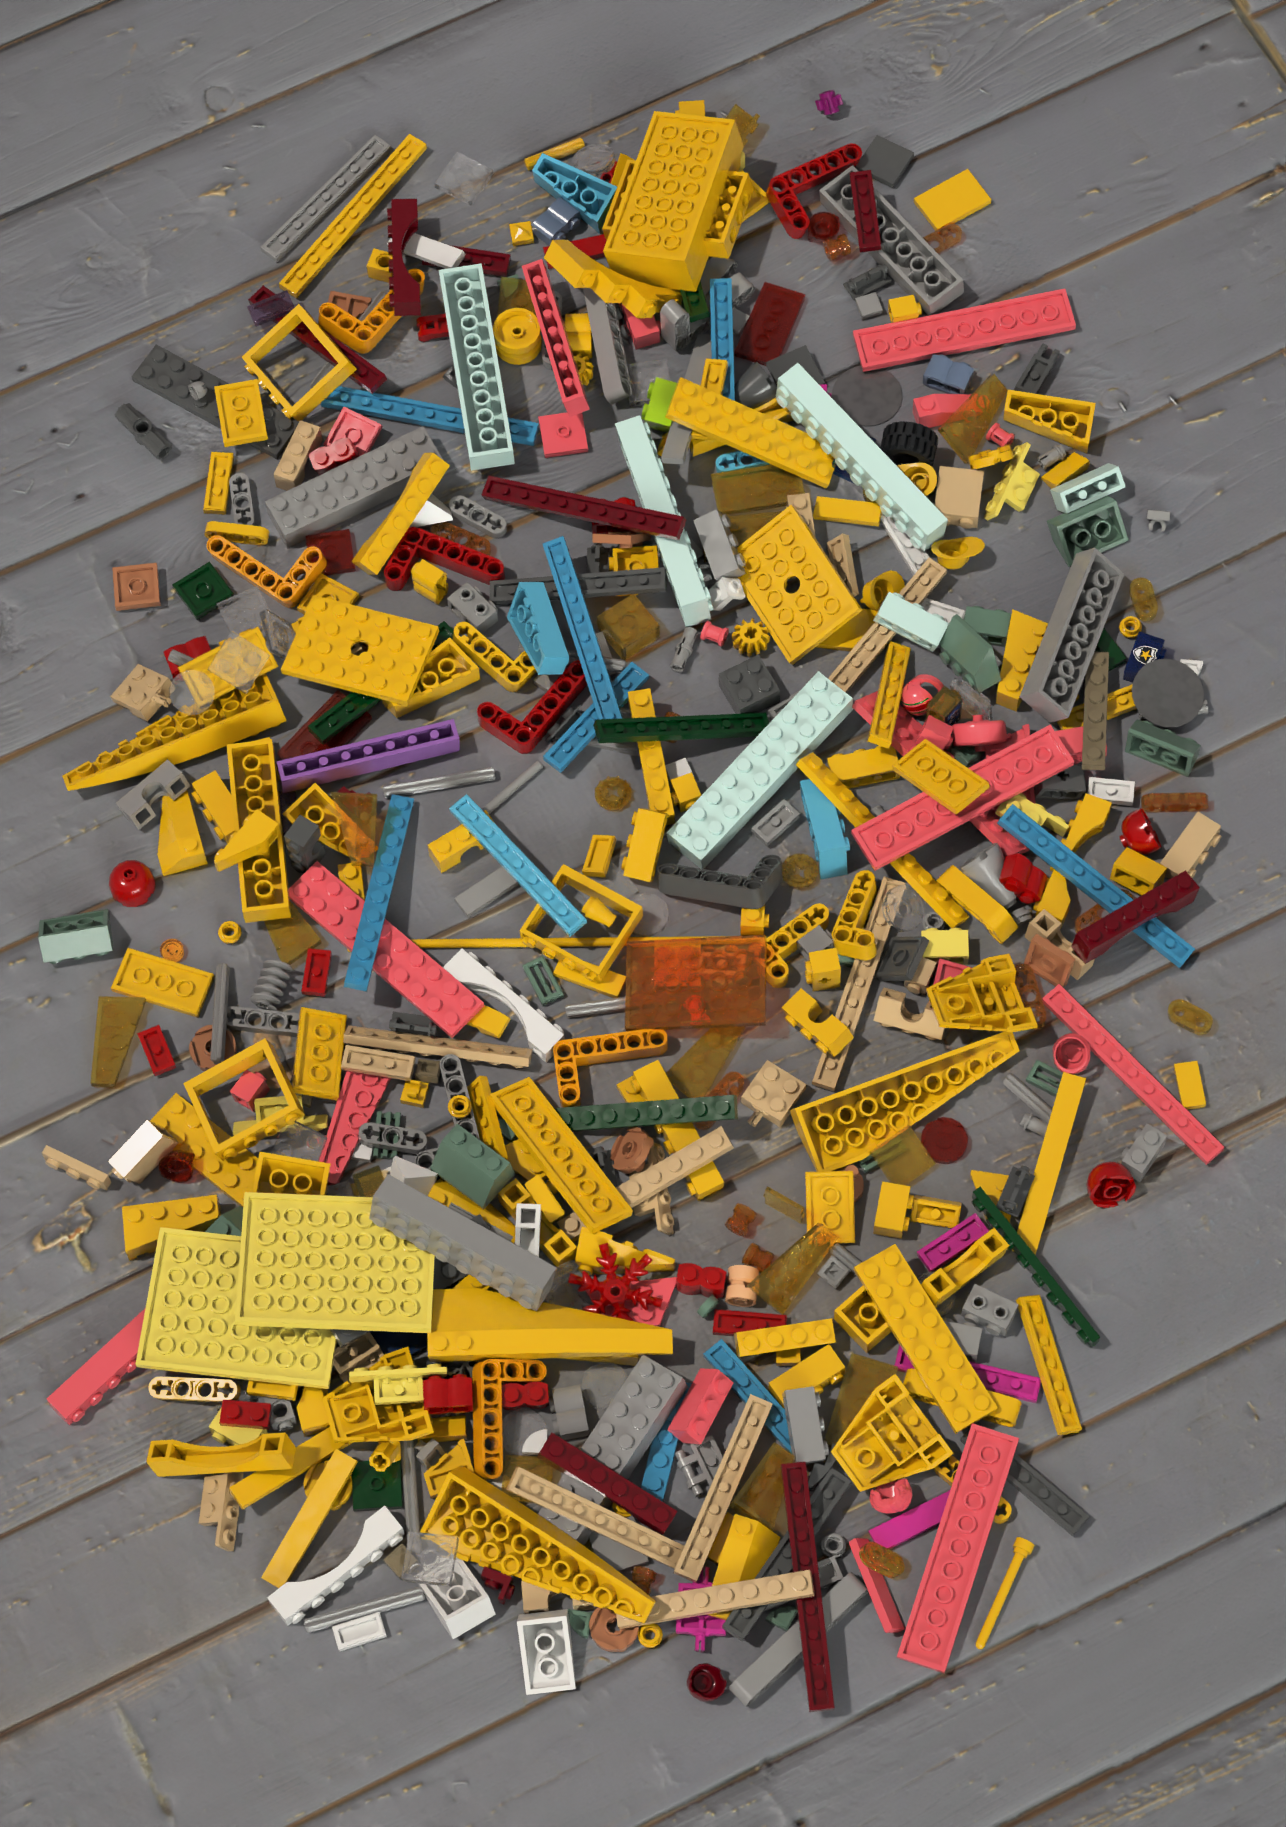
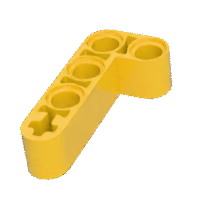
M459 622L454 627L453 641L471 660L509 692L519 691L536 674L537 671L534 666L529 667L523 663L525 660H530L526 651L522 652L513 661L468 622ZM483 647L486 651L478 653L474 648ZM499 661L502 666L494 667L491 663ZM516 676L519 678V681L512 682L508 677Z
M951 865L936 880L958 904L979 920L1000 944H1003L1019 928L1010 913L954 865Z
M869 870L859 871L855 875L832 931L834 948H837V953L860 960H870L877 954L874 934L863 929L877 895L875 876Z
M824 904L812 905L754 948V966L772 987L782 988L788 983L789 970L784 959L797 950V941L818 925L823 930L828 927L829 910ZM803 928L806 931L804 933H797L795 930ZM780 941H784L787 943V945L781 947L778 946L777 943ZM762 954L769 956V958L766 960H762L758 957ZM780 971L783 973V976L776 977L773 973Z

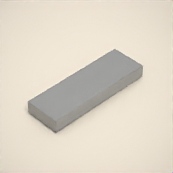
M500 867L455 897V902L469 918L519 885V883L503 867Z

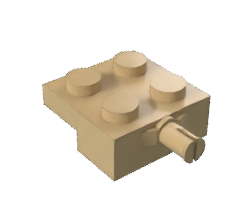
M137 664L110 697L113 702L129 709L132 715L148 722L161 706L169 707L168 704H171V699L168 697L176 688L168 677Z
M767 1060L741 1096V1104L754 1111L747 1122L756 1127L760 1119L764 1117L781 1128L791 1114L789 1110L794 1109L795 1103L807 1088V1084Z
M368 1332L342 1348L339 1346L335 1349L333 1368L343 1383L349 1382V1372H354L355 1368H370L380 1361L379 1358L384 1354L371 1333Z

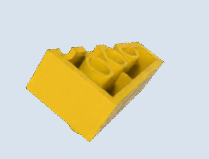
M1008 390L1003 420L1087 454L1096 403Z
M1013 609L1000 673L1001 681H999L996 704L1017 712L1022 702L1019 696L1048 623Z
M449 637L431 651L408 706L382 700V703L396 718H399L480 680L479 667Z
M217 1195L123 1206L125 1252L129 1261L138 1258L137 1256L144 1253L156 1251L160 1227L205 1232L221 1216V1207Z

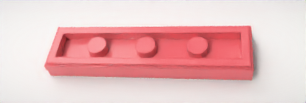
M855 1538L849 1541L850 1548L884 1631L886 1633L901 1632L905 1628L869 1540L866 1538Z

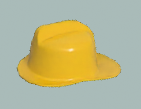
M927 463L897 465L925 496L933 492L937 484V475L932 466Z
M977 537L939 540L931 545V551L937 556L938 564L945 569L953 570L962 568L970 557L981 553L985 548L983 540Z
M890 570L867 582L863 587V598L859 600L860 603H865L869 609L878 611L888 592L899 594L905 587L902 576L896 571Z

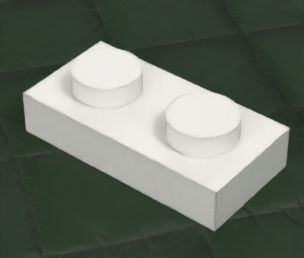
M1089 777L1087 794L1112 802V804L1133 806L1135 781Z

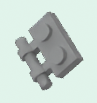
M713 1435L704 1438L702 1444H691L692 1455L686 1456L683 1449L675 1453L678 1460V1468L683 1470L687 1479V1487L693 1491L695 1497L704 1494L701 1484L707 1482L710 1488L723 1459ZM695 1463H698L702 1474L697 1476L691 1467Z

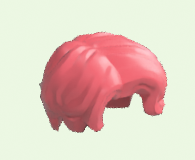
M905 1478L877 1486L875 1490L872 1489L869 1496L870 1503L875 1510L885 1514L906 1510L912 1500V1489L908 1480Z

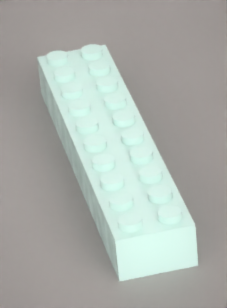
M482 264L439 270L471 471L515 464Z
M799 363L795 364L778 378L776 391L778 404L782 408L786 407L791 412L794 421L798 424L801 423L806 428L807 434L820 443L822 450L826 454L833 456L837 466L841 470L845 469L850 474L853 483L857 486L860 485L865 490L866 496L880 506L881 512L886 517L890 516L897 529L902 533L905 532L910 537V541L915 548H920L923 552H926L934 542L944 537L948 519Z
M639 415L615 423L620 446L642 507L681 516L680 512L678 513L674 495L671 493L668 478L664 474L661 459L658 458L654 440L650 436L651 433L647 422L643 423ZM683 529L680 540L653 535L662 563L667 570V577L685 627H691L707 620H712L710 611L713 610L711 597L707 586L705 587L703 574L698 567L697 558L694 550L691 548L687 531Z
M818 671L668 830V843L700 869H704L798 769L796 766L797 762L814 752L853 710V698Z

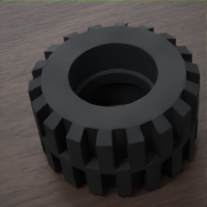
M905 421L894 422L884 428L880 449L896 466L911 463H927L933 466L938 436L934 431L922 424Z

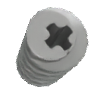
M266 960L263 963L264 969L260 971L261 977L257 979V985L253 989L254 994L251 995L250 999L254 1005L261 1009L277 1011V1008L272 1004H280L281 1001L275 996H283L284 994L278 988H285L287 986L282 979L288 980L290 976L285 971L291 972L293 969L285 962Z

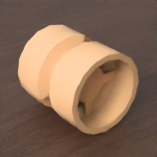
M747 1265L730 1266L727 1276V1283L730 1285L726 1287L725 1302L737 1307L756 1305L757 1289L754 1287L758 1285L759 1270Z

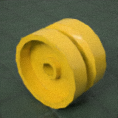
M512 308L498 315L493 325L497 355L503 361L515 365L526 364L534 360L542 347L541 329L535 314L524 308Z

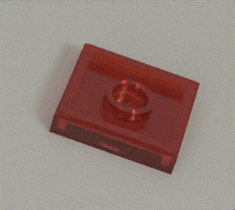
M349 529L305 536L307 548H319L326 558L327 564L322 574L329 576L356 571L355 564L352 563L354 556ZM319 556L313 557L310 563L316 562Z

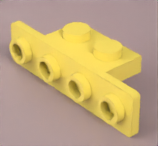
M1028 442L1020 446L1017 445L1012 450L1014 458L1004 467L1002 471L1003 477L994 488L995 494L986 505L985 520L988 521L997 517L1004 502L1018 512L1024 510L1040 475L1023 462L1031 446Z
M1022 793L1001 803L995 812L996 815L1002 817L1013 804L1041 827L1044 825L1062 837L1069 827L1063 818L1048 813L1042 805L1032 803Z
M296 1095L303 1109L302 1095ZM285 1096L255 1098L256 1120L234 1122L233 1135L289 1106ZM328 1115L303 1116L296 1120L295 1124L287 1125L280 1129L279 1132L297 1133L300 1130L309 1129L311 1131H320L328 1127Z
M429 1364L427 1368L406 1365L402 1367L403 1369L383 1366L374 1371H368V1368L364 1367L355 1368L354 1372H349V1382L373 1381L375 1405L424 1402L423 1378L434 1375L447 1377V1367H442L441 1364Z

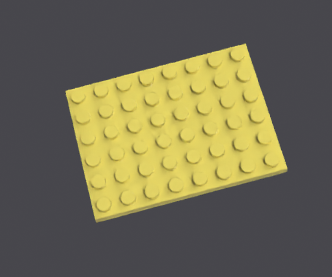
M245 1192L235 1325L431 1333L435 1255L426 1250L418 1249L412 1242L406 1239L398 1238L385 1227L375 1225L369 1219L373 1197Z
M160 1227L136 1358V1367L329 1389L337 1342L330 1329L235 1325L241 1236Z

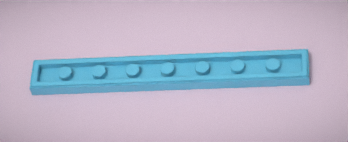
M467 794L449 808L450 812L569 937L587 924V919Z

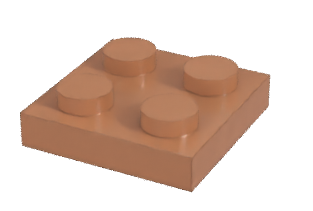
M157 563L112 567L116 611L161 606Z
M1036 934L1031 940L1023 966L1054 986L1060 984L1064 988L1067 985L1076 958L1067 951L1052 944L1048 939Z

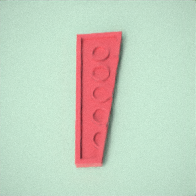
M346 1071L319 1158V1162L331 1164L328 1185L338 1186L359 1142V1129L364 1123L370 1122L391 1078Z

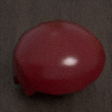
M708 1663L696 1665L689 1671L687 1678V1688L690 1694L702 1702L716 1700L724 1693L727 1685L721 1670Z

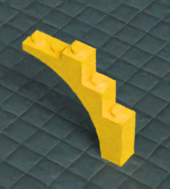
M552 240L544 256V259L574 288H591L605 303H622L636 318H652L655 313H660L661 308L666 302L672 299L681 306L683 299L680 290L652 286L621 275L590 258L569 240Z

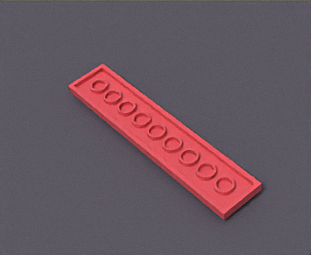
M1060 289L854 330L853 338L862 371L866 372L931 359L933 354L951 355L1076 330V323L1066 289Z
M878 691L856 700L852 706L870 725ZM900 704L891 746L904 756L917 746L915 742L922 724L917 722ZM945 748L943 749L944 752L955 759L952 753L948 752ZM1000 804L969 820L992 844L998 843L1005 856L1016 853L1023 854L1030 850L997 824L1001 817L996 815L995 812Z
M1050 724L969 767L970 770L989 782L990 788L957 815L922 792L852 829L851 834L874 871L1073 766L1074 760Z
M316 861L288 889L289 899L352 952L365 901ZM385 919L372 970L453 1038L485 1006L484 1002Z
M972 1423L897 1658L945 1674L1019 1438Z

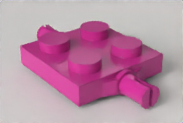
M703 1567L697 1583H679L678 1592L712 1586V1583L709 1582L710 1568L705 1567V1576H703ZM710 1615L677 1619L676 1634H688L696 1637L694 1651L699 1652V1644L701 1642V1652H705L706 1637L726 1636V1631L722 1629L725 1620Z

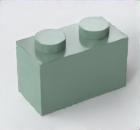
M966 606L964 621L990 645L1006 646L1011 613L1001 609L988 610L981 606Z

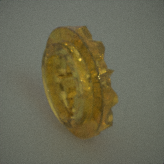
M608 776L606 779L600 780L597 787H595V799L606 810H619L629 803L631 787L626 780L620 779L619 776ZM607 788L611 790L617 789L618 796H615L613 794L611 796H608L609 790Z
M794 854L783 862V881H786L790 887L793 886L798 889L809 887L810 884L816 881L818 866L810 856ZM795 865L797 866V868L799 867L800 870L805 869L803 874L804 878L799 874L795 875Z

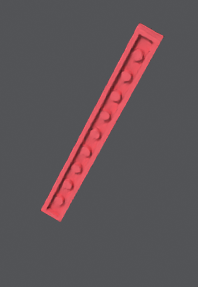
M1060 984L1042 998V1003L1073 1033L1083 1036L1089 1042L1090 1050L1206 1165L1224 1150V1146Z

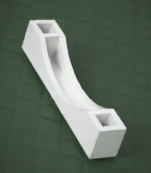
M461 949L443 967L470 991L489 995L508 1006L517 1015L524 1027L529 1049H533L532 1051L546 1063L554 1055V1045L558 1041L565 1040L564 1031L559 1025L555 1023L552 1025L541 1010H534L530 1006V1002L523 995L518 996L513 992V988L505 980L501 982L495 977L496 973L490 967L482 966L477 956L472 952L467 953Z
M517 1203L515 1245L539 1257L541 1204Z
M383 1506L365 1520L363 1532L356 1547L338 1567L315 1579L301 1582H286L267 1597L269 1603L287 1626L291 1623H298L304 1618V1613L311 1607L314 1609L320 1606L325 1600L324 1597L330 1592L336 1593L344 1586V1581L350 1577L358 1576L364 1570L363 1567L370 1561H377L383 1555V1551L389 1546L394 1547L403 1539L402 1536L405 1534L403 1527L386 1506Z

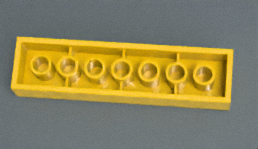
M269 739L227 744L235 831L238 832L241 829L245 818L249 814H253L256 809L276 821L281 831V834L266 851L238 863L242 912L245 923L291 918L273 741Z

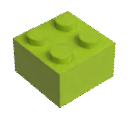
M656 377L655 383L650 382L647 398L650 401L649 404H644L641 419L644 420V423L647 422L649 428L666 433L669 431L672 420L665 418L677 385L676 382Z

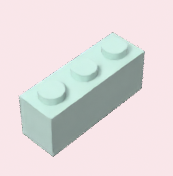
M1108 463L1052 488L1050 491L1057 510L1067 514L1126 486L1119 467Z
M888 592L873 620L932 652L937 648L949 624L942 616L925 611L923 606L917 603L912 604L906 601L902 595L895 592Z

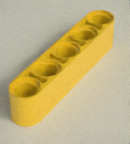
M912 1368L907 1369L903 1385L910 1393L909 1395L912 1399L938 1406L917 1371ZM987 1390L998 1409L982 1418V1420L1007 1427H1015L1022 1404L1021 1401Z

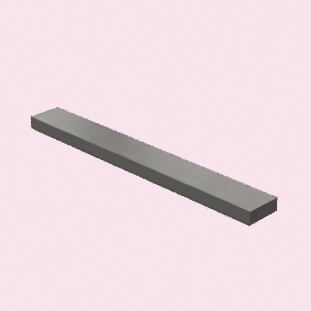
M374 135L261 246V251L275 262H278L391 151V146Z
M711 334L697 335L685 379L700 386L706 358L712 359ZM672 421L661 456L662 463L684 464L692 438V429Z

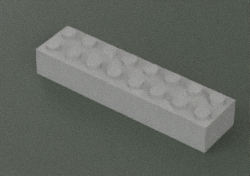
M852 165L821 188L819 194L821 204L858 242L850 182V172H857L858 170ZM874 188L881 250L869 251L868 253L878 264H885L887 266V273L908 295H914L916 303L920 302L921 309L928 316L937 314L964 293L963 279Z
M424 426L265 501L267 512L286 547L289 548L402 494L412 470L424 453L433 452L442 460L443 458Z
M1096 548L1076 553L1019 696L1049 723L1069 718L1124 577V573Z
M388 1174L373 1195L369 1219L375 1225L385 1227L398 1238L412 1242L418 1249L430 1252L442 1262H448L461 1273L475 1277L481 1284L493 1287L505 1297H511L524 1308L537 1312L550 1292L557 1267Z
M642 1355L580 1450L628 1479L688 1388L684 1378L647 1356ZM566 1474L562 1476L557 1484L606 1509L613 1502ZM544 1507L538 1512L540 1516L582 1545H585L592 1533V1530Z

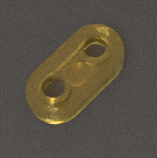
M1146 578L1134 579L1130 584L1129 594L1135 615L1142 621H1151L1156 617L1158 611L1152 584ZM1137 590H1142L1144 593L1140 594ZM1147 609L1149 613H1144L1142 610Z
M1182 999L1172 1001L1168 1007L1167 1016L1172 1023L1196 1035H1205L1211 1030L1213 1020L1211 1015L1205 1010ZM1180 1011L1183 1015L1177 1016L1175 1012ZM1202 1022L1204 1026L1198 1027L1196 1023Z
M868 1542L859 1550L860 1559L865 1566L888 1578H896L904 1572L905 1565L901 1556L876 1542Z

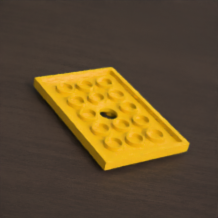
M790 505L737 547L738 553L742 554L746 563L743 566L746 574L738 577L745 596L765 627L768 628L769 633L790 664H795L862 611V608L795 506ZM791 577H797L800 580V587L795 593H788L786 591L787 580Z
M313 595L281 667V672L284 675L408 706L438 636L439 627ZM356 643H366L369 647L367 652H362L359 656L351 652L352 647Z

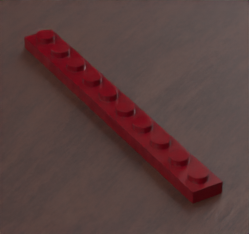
M488 476L481 494L487 500L674 540H680L687 521L683 516L494 476Z
M806 1462L781 1464L793 1572L811 1571L815 1594L813 1597L796 1599L809 1712L834 1710Z

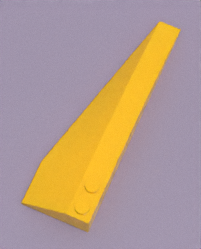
M265 673L199 708L196 703L191 706L184 705L178 708L176 715L172 717L166 715L135 733L137 737L128 742L126 739L118 743L119 748L110 753L107 751L102 752L98 755L95 762L87 761L62 777L67 790L70 791L153 772L167 759L173 765L223 748L227 744L235 743L249 736H255L271 727H277L281 723L286 722V718Z
M1002 1032L789 1111L798 1135L816 1171H833L863 1160L1020 1050L1013 1032Z
M479 1288L433 1289L431 1333H427L428 1358L430 1362L673 1354L672 1329L545 1302L541 1304L536 1312L532 1309L524 1308L511 1297H505L498 1292Z
M462 1465L448 1473L420 1531L421 1535L463 1561L478 1563V1566L501 1571V1573L508 1576L521 1578L524 1582L558 1594L570 1595V1598L593 1603V1606L613 1610L616 1614L642 1623L646 1622L656 1603L652 1597L577 1540Z

